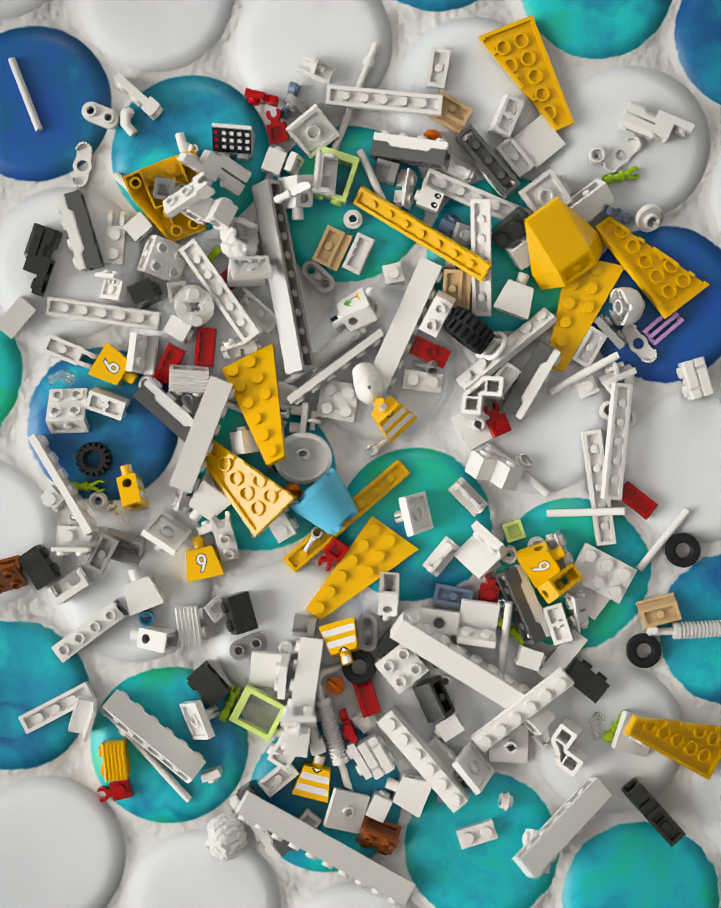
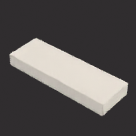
M571 628L575 641L557 646L545 660L544 666L539 668V672L536 671L544 679L560 667L564 670L588 641L574 628Z

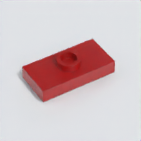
M197 327L195 366L214 367L216 328Z
M416 336L409 351V354L427 362L431 360L436 361L437 366L444 369L451 353L450 350L420 336Z
M168 343L152 377L168 385L170 365H180L187 351L172 343Z
M626 481L623 485L621 501L647 520L658 504L629 481Z
M372 680L365 684H353L363 718L381 713L382 710Z

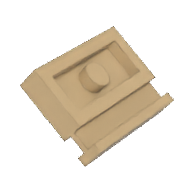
M440 90L438 95L443 96L441 117H427L458 135L466 125L474 109Z
M327 225L312 257V261L337 272L353 236Z
M444 268L443 292L456 298L452 308L460 306L470 309L472 276L461 269Z
M674 592L636 602L644 630L682 620Z

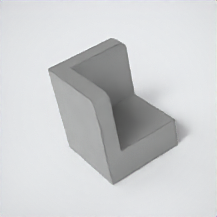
M377 158L374 173L378 182L394 186L400 164Z
M295 614L291 635L314 638L317 617Z

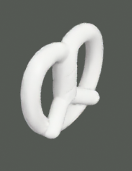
M498 331L494 332L495 337L481 355L475 354V356L489 361L497 359L504 352L509 342L506 334ZM497 344H501L498 350L491 355Z

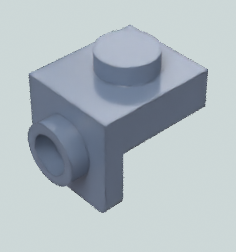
M446 213L437 231L451 238L456 222H463L458 216Z

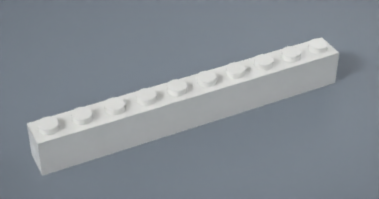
M246 790L235 810L239 814L238 818L245 823H248L249 820L256 824L255 828L264 833L266 830L272 832L271 837L282 842L284 839L290 842L288 846L296 851H299L301 848L306 851L305 855L313 860L316 857L323 861L322 865L331 870L333 867L339 869L338 873L347 879L349 876L355 878V883L364 888L366 885L372 888L371 892L380 897L383 894L388 896V901L396 906L399 903L404 906L406 905L416 885L409 879Z

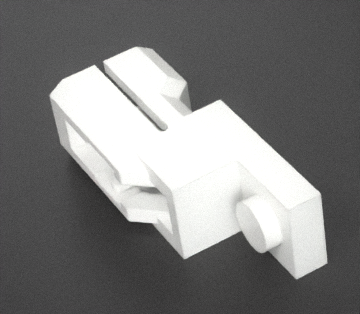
M631 100L618 129L647 141L655 139L665 143L672 130L678 136H688L693 131L695 124L662 110H659L654 115L648 112L646 106Z
M204 150L200 159L191 152H188V154L180 153L177 159L198 174L201 172L206 173L214 182L218 179L222 188L236 196H239L245 187L241 181L247 183L251 176L250 171L226 155H217L209 150Z

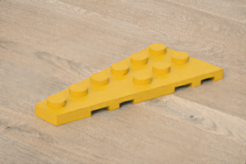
M533 15L478 37L488 52L555 131L574 124Z
M607 217L594 227L603 243L664 319L710 285L706 281L702 282L696 278L695 274L691 271L688 272L680 267L678 262L656 247H651L645 243V240L640 236L636 237L629 232L628 228L612 217Z
M598 261L595 266L570 284L561 287L555 315L557 322L553 325L549 345L561 352L559 356L562 358L556 367H552V370L565 371L624 270L622 265Z
M273 343L222 368L227 381L233 384L232 388L235 389L233 394L268 467L286 459L280 412L279 385L276 373L277 366L274 354L275 347Z
M212 439L211 442L214 445L211 453H206L204 461H207L205 468L253 535L259 536L296 497Z
M371 516L351 544L348 552L336 565L306 607V610L318 619H324L379 579L380 571H390L419 549Z
M632 715L623 732L710 780L721 760V726Z

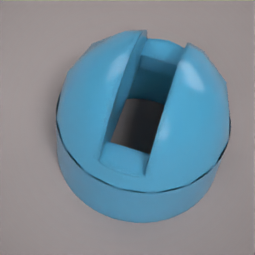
M148 609L142 611L138 618L140 624L143 626L151 625L154 621V613Z

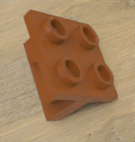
M20 555L0 560V594L28 585V580L23 575V568L16 559Z
M365 815L355 842L359 843L363 848L375 849L379 854L391 855L399 845L400 840L398 838L402 827L385 820L381 823Z

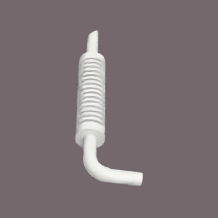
M369 287L365 292L374 304V311L377 319H379L383 313V304L372 287ZM374 322L353 331L345 328V331L343 332L342 330L341 334L338 333L339 336L336 335L335 339L332 338V341L329 340V343L323 344V348L319 347L320 350L317 349V352H313L316 369L312 371L315 373L319 370L318 367L321 368V365L324 366L325 362L327 364L328 360L331 361L330 358L333 359L334 355L336 357L337 353L343 352L342 349L346 350V346L349 347V344L352 345V342L358 341V337L362 338L361 335H366L368 333L366 328ZM307 372L291 374L282 382L291 384Z
M721 620L672 622L671 627H650L646 632L649 636L672 635L674 640L721 637Z
M342 663L320 669L317 689L318 699H316L315 707H317L316 711L320 718L319 721L322 725L325 740H327L326 744L328 751H330L333 766H338L344 786L353 791L345 764L349 761V758L345 751L346 748L344 747L340 729H338L339 725L337 718H335L334 707H332L331 697L325 696L322 687L323 677L342 670Z

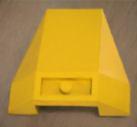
M192 149V150L183 152V153H185V154H188V152H191V153H193L194 155L197 156V153H196L195 149ZM180 154L122 177L131 198L166 239L173 242L206 229V222L204 225L198 224L181 212L170 219L165 214L162 202L165 199L153 198L155 177L175 179V184L184 183L188 185L193 182L192 178L198 175L197 172L177 160Z
M555 197L525 219L531 272L540 290L565 287L598 263L604 245L597 231L558 197Z

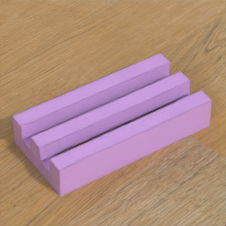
M675 311L669 319L649 334L648 331L664 318L660 315L641 332L655 346L679 326L684 319ZM674 319L677 320L657 339H653V337L657 333H659L664 327H666L671 321H673Z

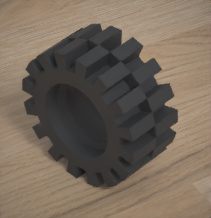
M88 442L82 445L80 450H77L76 453L78 455L75 456V459H77L76 466H79V471L83 472L84 475L99 476L105 474L110 469L109 466L112 465L111 459L113 457L110 455L111 451L107 449L106 445L100 442ZM91 452H97L101 456V462L96 467L89 465L87 462V457Z

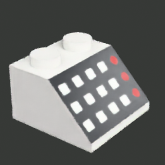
M212 123V142L215 154L237 157V160L241 161L253 158L255 134L252 126Z

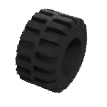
M460 306L455 308L443 324L444 329L455 340L475 354L481 355L495 337L493 330L469 310Z

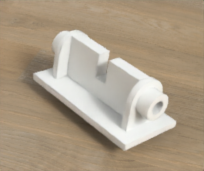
M451 155L448 171H439L469 184L477 168Z
M400 169V172H398L396 187H402V190H395L393 204L401 209L404 207L409 211L414 202L413 190L417 183L416 172L412 169Z
M258 336L247 344H244L240 338L225 340L221 344V352L224 359L231 360L242 356L240 349L244 350L245 355L258 351L261 348L260 342L257 341Z
M462 476L448 489L474 517L481 513L488 504Z
M177 489L176 495H173L171 500L172 509L179 512L180 508V512L187 513L190 510L189 502L192 496H188L187 492Z
M557 530L554 534L545 535V542H547L551 550L562 546L566 553L565 557L558 560L561 570L574 562L571 552H568L566 548V538L564 534H561L560 530Z
M446 536L422 566L438 577L460 547Z
M566 591L567 599H565V604L569 610V625L578 633H581L580 628L585 629L589 624L587 610L580 611V609L587 607L585 594H583V591H576L572 595Z

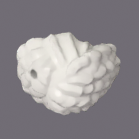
M233 217L229 227L220 231L222 240L220 245L223 254L228 258L257 256V248L260 243L257 239L259 237L257 233L259 226L246 218Z
M228 812L212 818L207 826L209 838L206 841V846L212 856L222 861L236 859L243 852L244 846L248 842L246 840L247 832L244 830L245 824L238 818L237 813Z

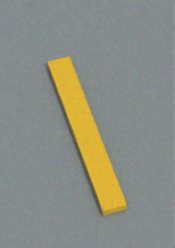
M360 187L353 201L354 205L481 282L485 280L493 265L492 263L368 188Z
M397 459L352 498L357 506L356 510L358 513L348 522L344 520L342 522L344 526L337 533L332 535L317 528L313 535L319 536L322 531V536L313 542L308 552L303 551V549L307 545L311 534L283 557V560L296 573L325 548L333 536H339L411 473Z

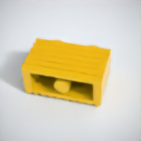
M127 738L104 740L98 749L99 757L103 758L101 776H105V782L129 779L131 769Z

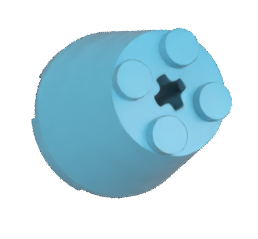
M333 467L290 506L295 513L332 535L344 526L342 523L344 520L348 522L358 513L355 502L338 472Z

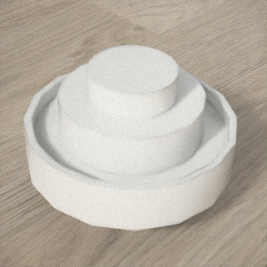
M655 204L643 206L635 216V223L643 232L656 230L664 220L663 211Z

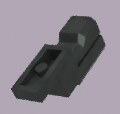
M37 223L33 225L24 252L26 261L23 270L37 275L32 280L31 293L44 297L55 261L50 259L52 251L58 249L63 233Z
M636 777L632 778L622 787L621 790L671 847L686 835Z

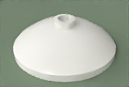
M302 432L292 434L284 439L286 459L275 464L278 473L283 478L297 484H308L317 481L329 471L332 464V452L328 443L323 438L312 433Z

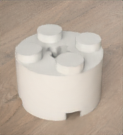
M200 285L182 287L177 292L174 300L177 316L182 322L190 326L198 327L205 324L214 313V301L208 291ZM191 302H193V303H196V302H197L198 307H197V308L193 307V308L191 309L190 303H191Z

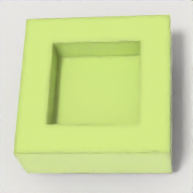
M520 519L501 524L507 543L526 537Z

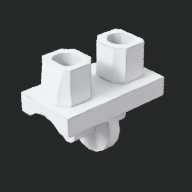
M303 53L296 72L329 85L336 66Z
M614 361L610 363L609 367L605 368L606 374L598 377L599 382L611 394L612 383L622 380L624 384H635L634 374L637 371L630 364L624 365L623 361L619 363Z
M309 403L292 404L291 415L301 416V422H290V433H306L307 422H310L309 430L314 431L315 423L321 424V420L316 419L317 412L311 411L310 418H308Z
M285 706L283 715H280L281 727H288V733H295L296 739H300V733L308 734V728L306 727L317 728V719L313 707H303V716H295L296 708L294 706Z

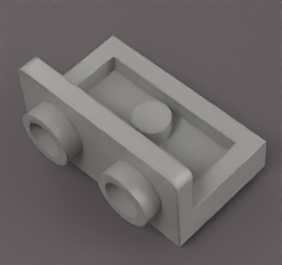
M109 528L107 533L121 540L111 559L138 567L144 555L146 539Z

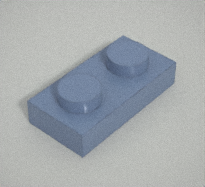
M436 583L432 602L461 607L462 599L472 600L474 590Z

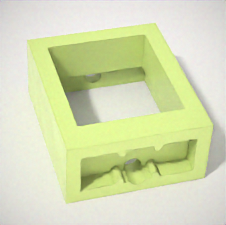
M323 146L322 152L336 154L338 156V163L351 167V171L342 196L335 194V196L315 195L313 193V198L320 201L323 198L330 200V204L341 207V204L346 206L360 165V158Z
M248 682L229 720L270 741L272 736L276 738L281 728L278 726L280 715H283L287 702L277 699L276 696L255 685H250ZM250 694L280 709L269 732L239 717Z

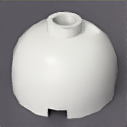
M620 287L613 289L610 293L609 303H612L613 311L609 310L615 325L626 326L640 319L645 308V301L637 290L630 287Z

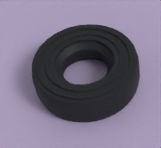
M677 533L667 541L665 554L670 563L677 567L685 568L692 566L698 561L701 547L694 536L687 533ZM680 543H686L690 547V553L684 558L676 554V547Z
M647 633L636 634L627 643V657L632 664L639 668H650L661 657L662 650L659 641ZM642 643L648 644L651 648V653L646 658L639 657L636 652L637 647Z
M359 649V651L351 653L353 662L358 659L365 661V672L355 674L352 671V664L342 665V672L348 681L360 685L369 682L374 677L376 666L374 657L369 652Z

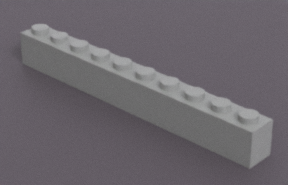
M266 179L251 187L264 256L269 257L272 269V278H268L285 372L286 375L301 374L316 369L285 201L280 204L274 202V197L277 194L283 193L282 184L279 180Z

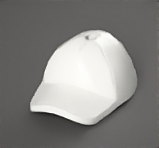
M363 362L357 364L352 372L356 395L365 404L374 403L376 399L382 398L384 395L383 382L371 363Z

